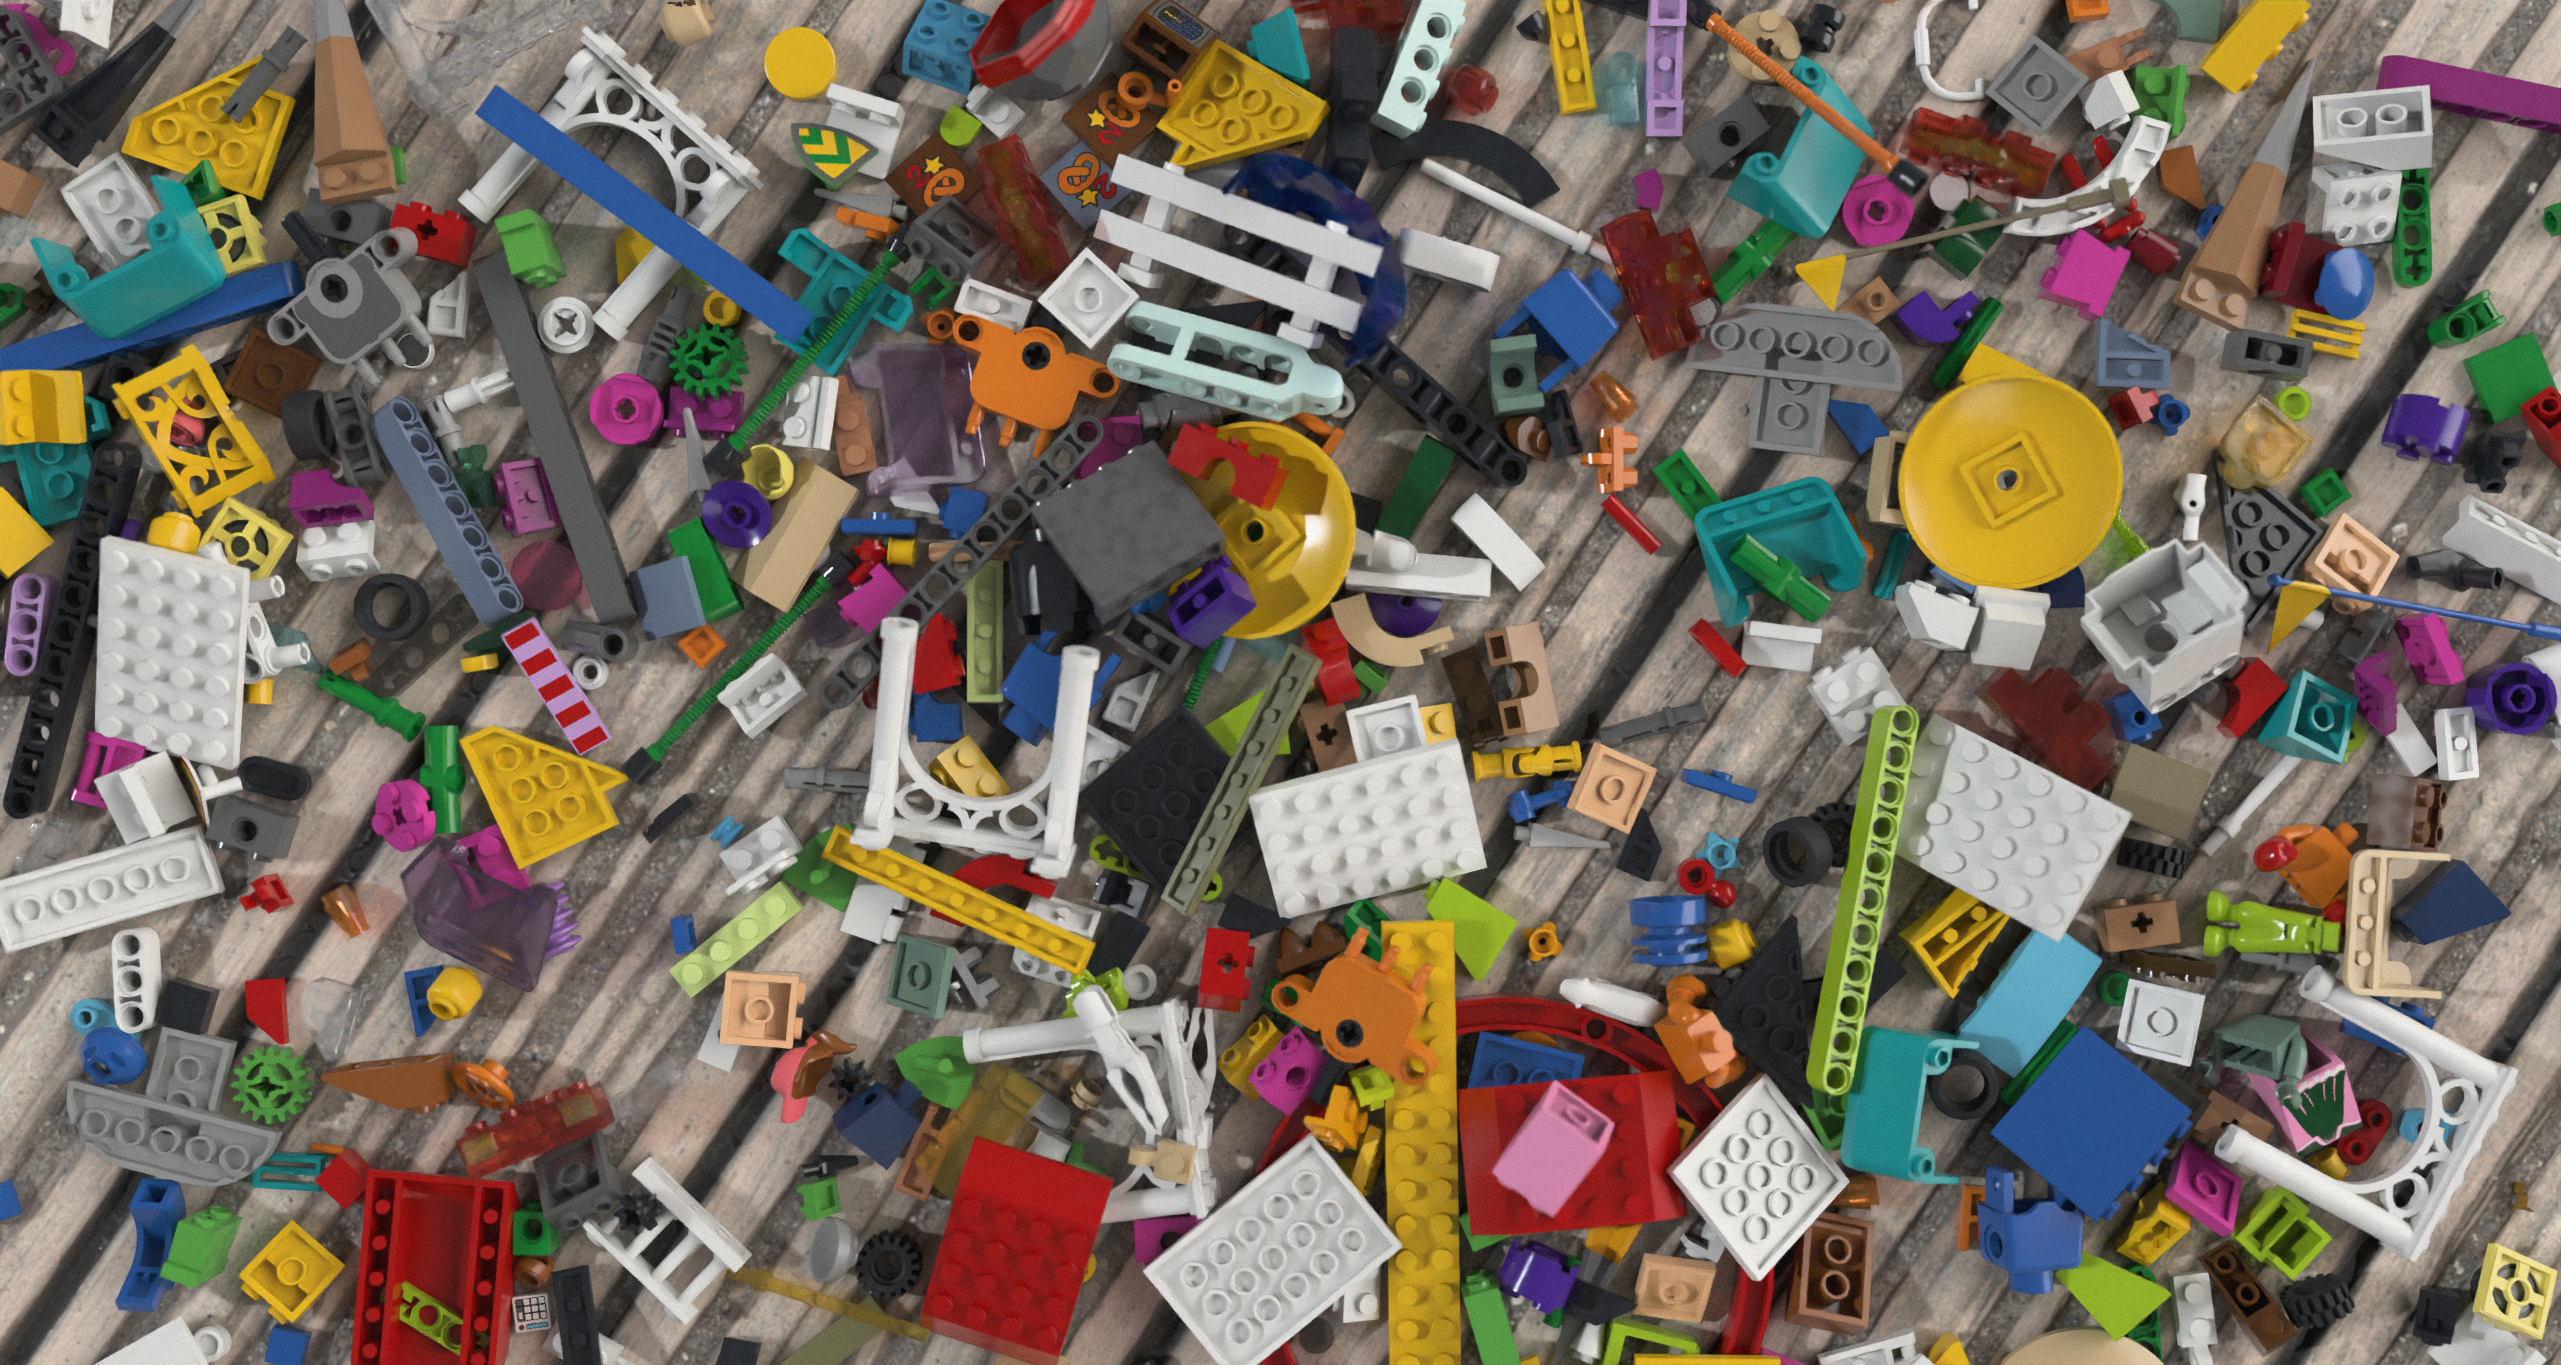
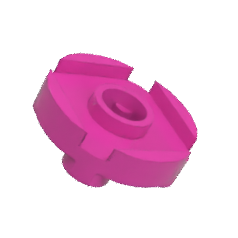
M1883 175L1868 176L1856 182L1846 193L1839 210L1841 226L1846 235L1851 238L1856 246L1868 248L1899 240L1908 229L1914 214L1912 198L1906 197ZM1871 203H1875L1877 208L1883 207L1885 209V213L1880 216L1881 221H1875L1873 217H1869L1868 211L1871 209Z
M621 373L610 377L611 379L607 380L603 385L600 384L595 389L590 401V417L604 438L623 446L638 445L654 438L663 422L664 403L660 391L648 380L634 374ZM627 400H632V406L636 408V412L630 415L629 419L624 420V414L618 412V408L620 405H626Z
M411 779L393 781L382 784L379 787L375 806L376 814L372 817L371 822L372 827L378 835L383 834L385 840L400 852L415 850L420 846L426 845L434 835L436 817L434 811L428 812L425 801L430 800V797L426 790L419 783Z

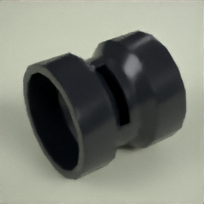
M1814 4L1809 13L1810 22L1802 28L1798 38L1809 49L1820 53H1830L1836 42L1834 35L1842 29L1846 17L1842 12L1831 6Z

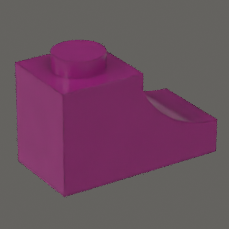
M329 469L311 470L292 475L288 508L302 529L374 520L375 508L362 487L339 485Z

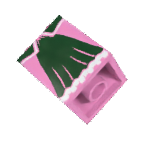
M2304 1026L2300 1027V1036L2306 1041L2307 1062L2302 1081L2297 1082L2296 1085L2302 1098V1104L2299 1108L2294 1109L2291 1095L2284 1098L2282 1106L2279 1104L2275 1094V1087L2280 1082L2286 1080L2284 1077L2276 1080L2246 1072L2271 1123L2275 1125L2274 1129L2279 1139L2298 1158L2363 1127L2344 1062Z

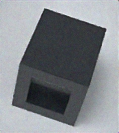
M130 352L126 353L125 358L111 354L97 395L115 400L118 396L112 385L118 382L121 385L125 384L127 375L131 371H133L135 379L155 368L147 366L148 358ZM154 389L135 398L141 409H148L150 403L148 397L152 396Z

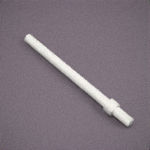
M1425 158L1420 168L1421 172L1572 245L1571 250L1582 255L1586 252L1611 265L1617 251L1592 240V235L1582 230L1578 233L1428 158Z
M2286 755L2230 815L2225 814L2215 824L2217 829L2198 849L2207 857H2211L2228 838L2233 839L2242 829L2241 824L2303 758Z

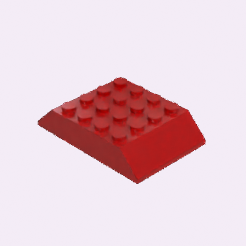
M1672 1069L1556 1080L1615 1124L1603 1153L1553 1217L1545 1211L1542 1212L1535 1209L1528 1199L1517 1190L1505 1187L1492 1171L1503 1151L1554 1080L1457 1089L1471 1236L1518 1235L1658 1222L1688 1216L1686 1195L1666 1171L1681 1155Z
M976 1135L956 1189L921 1310L920 1328L1030 1364L1058 1365L1114 1179Z
M374 1168L367 1170L350 1365L505 1364L509 1351L513 1309L512 1297H514L515 1286L513 1268L517 1263V1255H513V1212L521 1207L514 1181ZM406 1281L463 1316V1325L455 1324L449 1331L450 1338L456 1343H461L460 1356L399 1319L401 1304L405 1303L410 1306L405 1311V1313L410 1315L413 1307L420 1302V1299L415 1297L412 1303L402 1297L404 1292L402 1290V1283ZM386 1286L385 1302L380 1301L381 1291ZM425 1305L419 1311V1318L424 1324L432 1325L437 1322L438 1312L433 1306ZM487 1330L491 1333L490 1345L482 1347L477 1344V1341L481 1339L477 1335V1331L483 1332Z

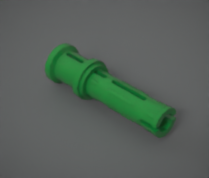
M330 668L323 672L324 675L328 676L327 679L323 676L319 677L316 685L319 690H323L374 717V722L377 726L381 728L387 726L400 733L402 739L407 742H412L419 735L425 724V714L421 712L414 713L402 707L400 701L395 698L384 699L339 674L336 676Z

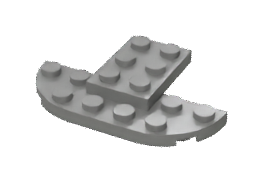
M1749 303L1732 307L1723 311L1714 324H1707L1700 330L1689 348L1684 366L1685 368L1756 375L1757 383L1748 447L1821 456L1831 384L1898 392L1903 390L1901 363L1889 338L1868 320L1848 312L1836 310L1833 313L1831 310L1768 303Z
M166 1025L162 1026L145 1095L76 1077L68 1080L66 1099L71 1124H76L85 1142L83 1144L92 1153L102 1160L122 1168L193 1186L217 1187L233 1183L250 1175L269 1159L276 1149L283 1130L219 1114L237 1041L206 1033L196 1035Z

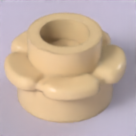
M1083 1077L1078 1084L1073 1083L1071 1085V1091L1074 1093L1072 1101L1082 1110H1096L1099 1108L1104 1092L1095 1081Z

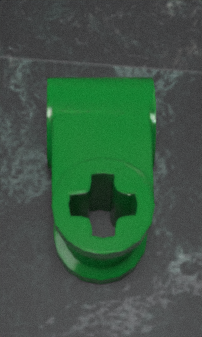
M2486 289L2462 301L2456 308L2435 319L2428 328V338L2435 347L2447 349L2469 342L2475 337L2504 323L2506 318L2504 315L2498 314L2489 298L2491 292L2489 289ZM2449 324H2451L2455 329L2454 337L2451 335L2449 331Z

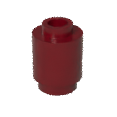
M2139 227L2124 248L2131 251L2130 260L2158 277L2164 271L2170 274L2182 256L2177 253L2180 247L2178 244L2151 228L2145 230Z

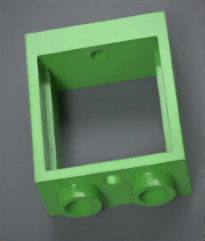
M1477 1269L1466 1273L1465 1278L1460 1280V1287L1483 1365H1521L1493 1270L1486 1272L1485 1269Z

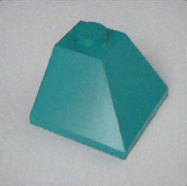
M1293 7L1285 9L1252 27V40L1246 41L1249 57L1310 92L1311 76Z
M2304 670L2298 671L2287 683L2289 687L2263 713L2256 741L2283 755L2335 765L2343 764L2358 699Z

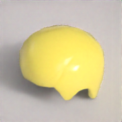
M766 443L750 447V457L741 463L744 475L743 482L758 489L767 501L785 495L792 486L794 479V465L785 452Z

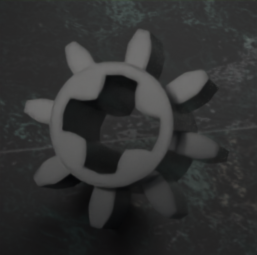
M846 1057L843 1062L844 1069L839 1066H834L831 1069V1072L837 1077L828 1086L830 1088L836 1087L840 1092L838 1095L839 1101L844 1096H851L853 1100L860 1095V1090L864 1092L870 1087V1085L866 1084L867 1080L872 1078L875 1073L867 1072L863 1067L866 1062L865 1059L858 1064H852L851 1058ZM849 1072L852 1077H858L859 1079L854 1087L851 1082H845L844 1080Z
M642 1188L634 1191L632 1196L627 1193L623 1195L619 1202L624 1207L614 1212V1216L619 1217L621 1223L620 1230H631L635 1237L644 1232L645 1228L649 1231L654 1229L658 1223L653 1217L663 1212V1208L658 1207L655 1200L657 1195L643 1194ZM637 1209L641 1212L639 1215L636 1213Z

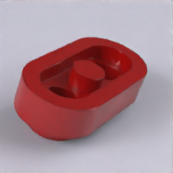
M2366 1098L2356 1103L2363 1127L2331 1142V1147L2336 1148L2342 1162L2353 1166L2361 1165L2370 1158L2392 1124L2391 1110L2383 1102ZM2374 1113H2378V1121L2372 1124L2371 1116ZM2358 1142L2359 1149L2356 1153L2352 1154L2351 1146Z

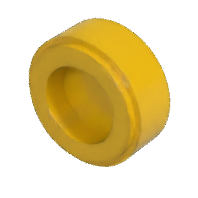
M715 291L705 299L703 313L711 324L715 325V323H718L721 328H727L738 321L741 315V307L720 291Z
M497 653L460 659L462 671L465 673L492 669L499 665Z

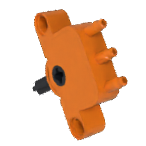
M1046 308L1040 320L1034 318L1030 328H1025L1016 335H1014L1013 330L971 314L960 316L953 324L952 331L958 347L968 353L979 356L970 383L974 403L966 421L965 433L972 436L976 434L985 412L1005 419L998 443L1003 448H1009L1019 425L1037 431L1039 435L1032 454V458L1035 460L1048 449L1054 434L1060 433L1067 427L1080 395L1100 403L1111 402L1119 393L1120 379L1112 374L1104 364L1072 352L1066 355L1062 342L1065 334L1064 329L1060 328V321ZM968 325L975 326L979 329V335L973 341H965L960 337L962 328ZM1037 351L1042 352L1045 363L1038 362L1037 366H1032L1031 359L1028 356H1035ZM1102 376L1108 377L1113 381L1114 387L1109 392L1101 393L1093 385L1095 380Z
M1364 927L1357 929L1344 952L1326 964L1316 983L1303 975L1292 974L1278 983L1271 994L1272 1003L1280 1012L1315 1032L1321 1030L1322 1042L1326 1047L1322 1055L1328 1059L1310 1093V1098L1315 1104L1325 1107L1329 1105L1334 1085L1339 1086L1346 1070L1351 1071L1358 1062L1369 1058L1370 1063L1411 1086L1423 1084L1436 1071L1438 1066L1436 1053L1427 1045L1412 1038L1425 1013L1427 1003L1423 990L1430 978L1429 974L1432 966L1426 962L1422 963L1412 981L1392 971L1400 953V948L1397 945H1390L1380 963L1362 954L1361 951L1369 933ZM1287 986L1293 987L1296 990L1298 1001L1291 1000L1286 993ZM1352 1023L1357 1026V1028H1356V1033H1357L1358 1035H1355V1034L1352 1032V1031H1353V1028H1354V1027L1351 1025ZM1411 1058H1416L1423 1062L1425 1072L1416 1071L1411 1065Z

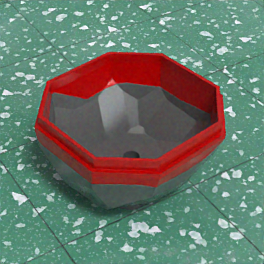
M1004 0L999 4L969 52L978 80L996 94L1029 101L1045 99L1053 101L1082 90L1095 77L1113 46V41L1110 39L1112 21L1108 0Z

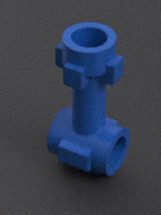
M1562 780L1553 782L1554 789L1530 797L1527 790L1508 795L1509 803H1507L1510 817H1514L1515 823H1520L1535 818L1534 810L1555 803H1559L1561 808L1566 807L1573 792L1570 781L1562 782Z

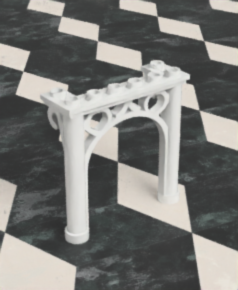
M585 26L582 30L585 35L581 38V41L588 48L580 50L569 61L565 68V76L569 78L568 81L538 115L565 135H569L584 127L607 125L629 130L647 140L663 157L672 174L676 189L675 215L708 237L748 191L752 193L755 188L762 189L764 184L756 178L760 171L737 150L731 155L730 152L734 148L720 135L716 134L712 139L703 131L707 124L693 111L690 110L685 115L676 106L680 100L666 87L663 86L658 91L649 82L654 77L639 63L631 67L623 60L627 53L606 33L600 30L595 34ZM615 73L622 77V79L610 78ZM623 89L631 95L633 105L629 112L623 115L610 113L606 101L608 94L612 90ZM596 95L599 113L578 115ZM642 97L647 99L665 115L660 120L654 122L645 121L640 118L638 123L633 122L639 119L643 112L644 104ZM678 127L699 148H685L678 153L675 159L673 154L677 153L678 150L674 146L673 137ZM652 133H661L662 142ZM513 142L471 190L466 189L458 198V201L477 218L487 224L541 161ZM699 157L709 165L710 176L704 183L697 184L686 181L684 165L690 158ZM688 191L700 193L703 198L688 214ZM655 246L592 316V320L620 342L629 332L627 327L683 264L658 246Z
M902 617L883 619L880 636L884 640L869 793L865 803L864 816L851 835L850 843L860 845L863 849L874 851L881 848L886 849L893 836H899L913 843L930 841L937 842L945 848H958L960 846L974 848L976 852L982 854L1000 852L1010 854L1011 857L1020 860L1032 857L1034 859L1030 872L1039 873L1040 876L1048 879L1067 877L1077 851V844L1074 843L1073 834L1094 671L1098 669L1100 652L1094 648L1079 645L1067 646L1063 649L1052 753L1049 765L1042 776L1029 787L1010 795L975 797L953 791L938 783L916 761L908 741V719L919 624L914 620ZM902 761L913 780L906 782L900 788L898 786ZM1051 782L1048 809L1046 811L1044 805L1035 796ZM923 788L933 798L935 806L930 810L912 808L906 801V794ZM944 802L949 804L947 810L953 811L959 816L960 820L938 817ZM1023 804L1036 814L1038 822L1036 825L1029 827L1014 824L1009 818V810ZM995 810H1001L999 814L1001 826L978 823L983 818L993 817L996 812Z
M2316 965L2304 977L2300 987V995L2403 1050L2417 1066L2425 1087L2426 1109L2423 1125L2414 1145L2406 1156L2392 1169L2375 1178L2359 1182H2346L2330 1178L2250 1135L2246 1130L2235 1124L2228 1125L2221 1132L2215 1145V1155L2229 1163L2237 1162L2371 1234L2379 1239L2378 1243L2416 1263L2419 1256L2423 1255L2428 1249L2429 1237L2436 1224L2444 1219L2447 1212L2446 1206L2450 1198L2461 1187L2464 1181V1172L2470 1161L2479 1154L2481 1141L2488 1128L2492 1127L2496 1122L2501 1103L2505 1096H2508L2514 1089L2515 1077L2519 1070L2486 1059L2370 996L2351 993L2345 987L2343 981L2335 978V974L2332 971ZM2430 1062L2454 1074V1077H2446L2438 1082L2437 1075ZM2459 1086L2464 1092V1101L2455 1114L2447 1115L2443 1109L2441 1096L2453 1087ZM2440 1121L2455 1125L2446 1143H2444L2443 1139L2445 1128L2439 1126ZM2435 1162L2426 1180L2418 1173L2413 1172L2416 1167L2423 1170L2427 1164ZM2405 1179H2411L2415 1185L2414 1194L2407 1205L2397 1207L2393 1202V1185ZM2379 1191L2380 1201L2384 1208L2357 1194Z
M1177 992L1161 1005L1120 1010L1117 1013L1123 1012L1118 1023L1126 1030L1129 1038H1136L1134 1045L1138 1050L1142 1045H1151L1158 1051L1160 1069L1158 1073L1154 1074L1157 1082L1168 1073L1172 1101L1166 1098L1164 1100L1170 1115L1157 1130L1146 1132L1145 1145L1158 1148L1159 1141H1157V1136L1164 1133V1126L1167 1120L1175 1117L1178 1141L1197 1146L1192 1181L1185 1185L1154 1178V1166H1136L1135 1170L1124 1182L1111 1189L1101 1224L1190 1213V1216L1197 1215V1219H1202L1207 1216L1217 1203V1198L1221 1197L1218 1176L1213 1177L1212 1166L1209 1167L1207 1150L1205 1148L1201 1149L1199 1135L1203 1134V1122L1201 1114L1195 1113L1193 1100L1197 1099V1084L1195 1078L1189 1075L1188 1063H1191L1192 1054L1189 1042H1184L1183 1031L1189 1027V1022H1191L1192 1006L1189 1000L1185 1001L1184 992ZM1079 1017L983 1030L982 1027L965 1029L963 1033V1049L969 1064L1072 1049H1086L1099 1052L1093 1035L1084 1039L1087 1032ZM1159 1034H1161V1035H1162V1039H1160V1038H1158V1037H1156V1036H1154V1035H1159ZM1129 1073V1076L1134 1082L1135 1086L1143 1094L1141 1086L1137 1081L1136 1077ZM1144 1173L1153 1184L1159 1186L1128 1191Z

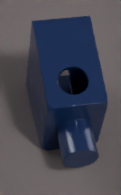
M909 1079L895 1092H892L881 1082H876L832 1116V1119L840 1135L888 1170L919 1128L920 1121L911 1105L923 1093Z

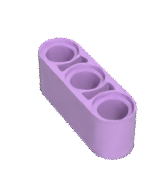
M24 573L14 582L4 656L5 666L13 675L36 676L60 586V581L55 576L40 573ZM37 582L41 585V593L38 597L34 593ZM33 617L37 621V628L34 632L30 628V622ZM28 653H31L33 658L30 668L26 664Z

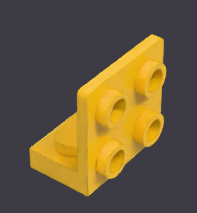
M34 369L0 371V445L31 442L86 443L82 373L80 371Z

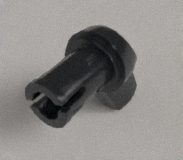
M2435 550L2407 558L2406 567L2411 578H2432L2440 585L2452 591L2462 593L2469 590L2470 587L2498 591L2504 583V571L2501 568L2473 566L2467 558L2451 550Z

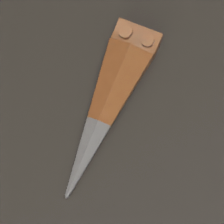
M316 0L314 165L318 171L320 200L326 206L397 192L394 160L369 87L344 0Z
M2315 58L2306 62L2249 167L2184 270L2173 300L2174 304L2231 332L2243 327L2252 299L2258 294L2315 65Z

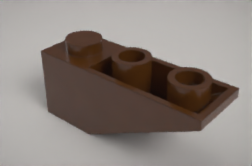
M2226 1240L2198 1258L2203 1269L2209 1273L2210 1280L2236 1322L2262 1357L2267 1356L2295 1337L2298 1331L2229 1240Z

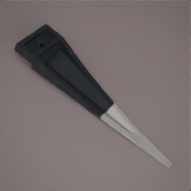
M175 0L153 22L112 57L51 101L30 130L65 162L78 168L84 158L89 156L98 140L102 142L107 140L204 0Z

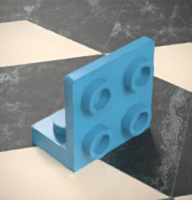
M926 0L904 41L902 73L968 96L974 87L975 70L973 69L969 52L991 19V16L945 0Z

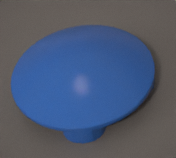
M2344 248L2328 252L2324 257V267L2320 274L2319 286L2314 291V301L2317 306L2324 307L2336 319H2354L2365 311L2372 299L2375 284L2372 265L2369 259L2357 249Z

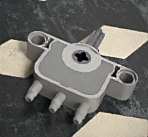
M298 211L290 212L282 218L281 225L310 262L303 266L308 273L305 283L306 290L268 320L267 331L275 343L290 345L312 337L331 361L338 364L352 363L362 378L367 380L370 386L375 387L381 382V379L377 376L375 369L366 357L371 356L381 348L388 358L393 360L396 366L401 367L407 360L393 338L405 328H408L415 339L419 340L424 347L433 342V339L428 334V330L418 319L422 309L421 299L415 288L399 269L400 266L415 255L418 249V239L410 229L396 227L380 231L350 255H343L337 246L326 248ZM392 237H394L399 244L398 253L395 252L391 246ZM288 320L294 326V334L288 328Z

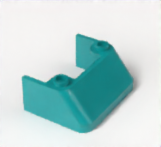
M158 174L150 177L165 209L154 215L146 225L145 234L152 250L92 281L86 270L77 265L69 247L38 237L30 239L31 245L54 293L98 336L111 340H120L222 286L226 276L225 267L186 185Z
M1875 1025L1865 1027L1861 1032L1853 1081L1849 1091L1840 1152L1842 1162L1847 1167L1858 1171L1916 1183L1958 1185L1959 1177L1934 1169L1935 1157L1933 1152L1927 1147L1917 1145L1927 1074L1939 1075L1947 1069L1951 1061L1953 1047L1979 1049L1980 1042L1936 1030Z

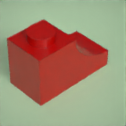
M1334 618L1300 628L1299 647L1323 661L1313 683L1326 708L1358 698L1360 696V687L1350 664L1347 650L1348 644Z
M2240 657L2242 668L2234 677L2230 679L2225 677L2220 682L2226 690L2227 706L2221 721L2215 728L2224 737L2240 738L2289 687L2259 657Z

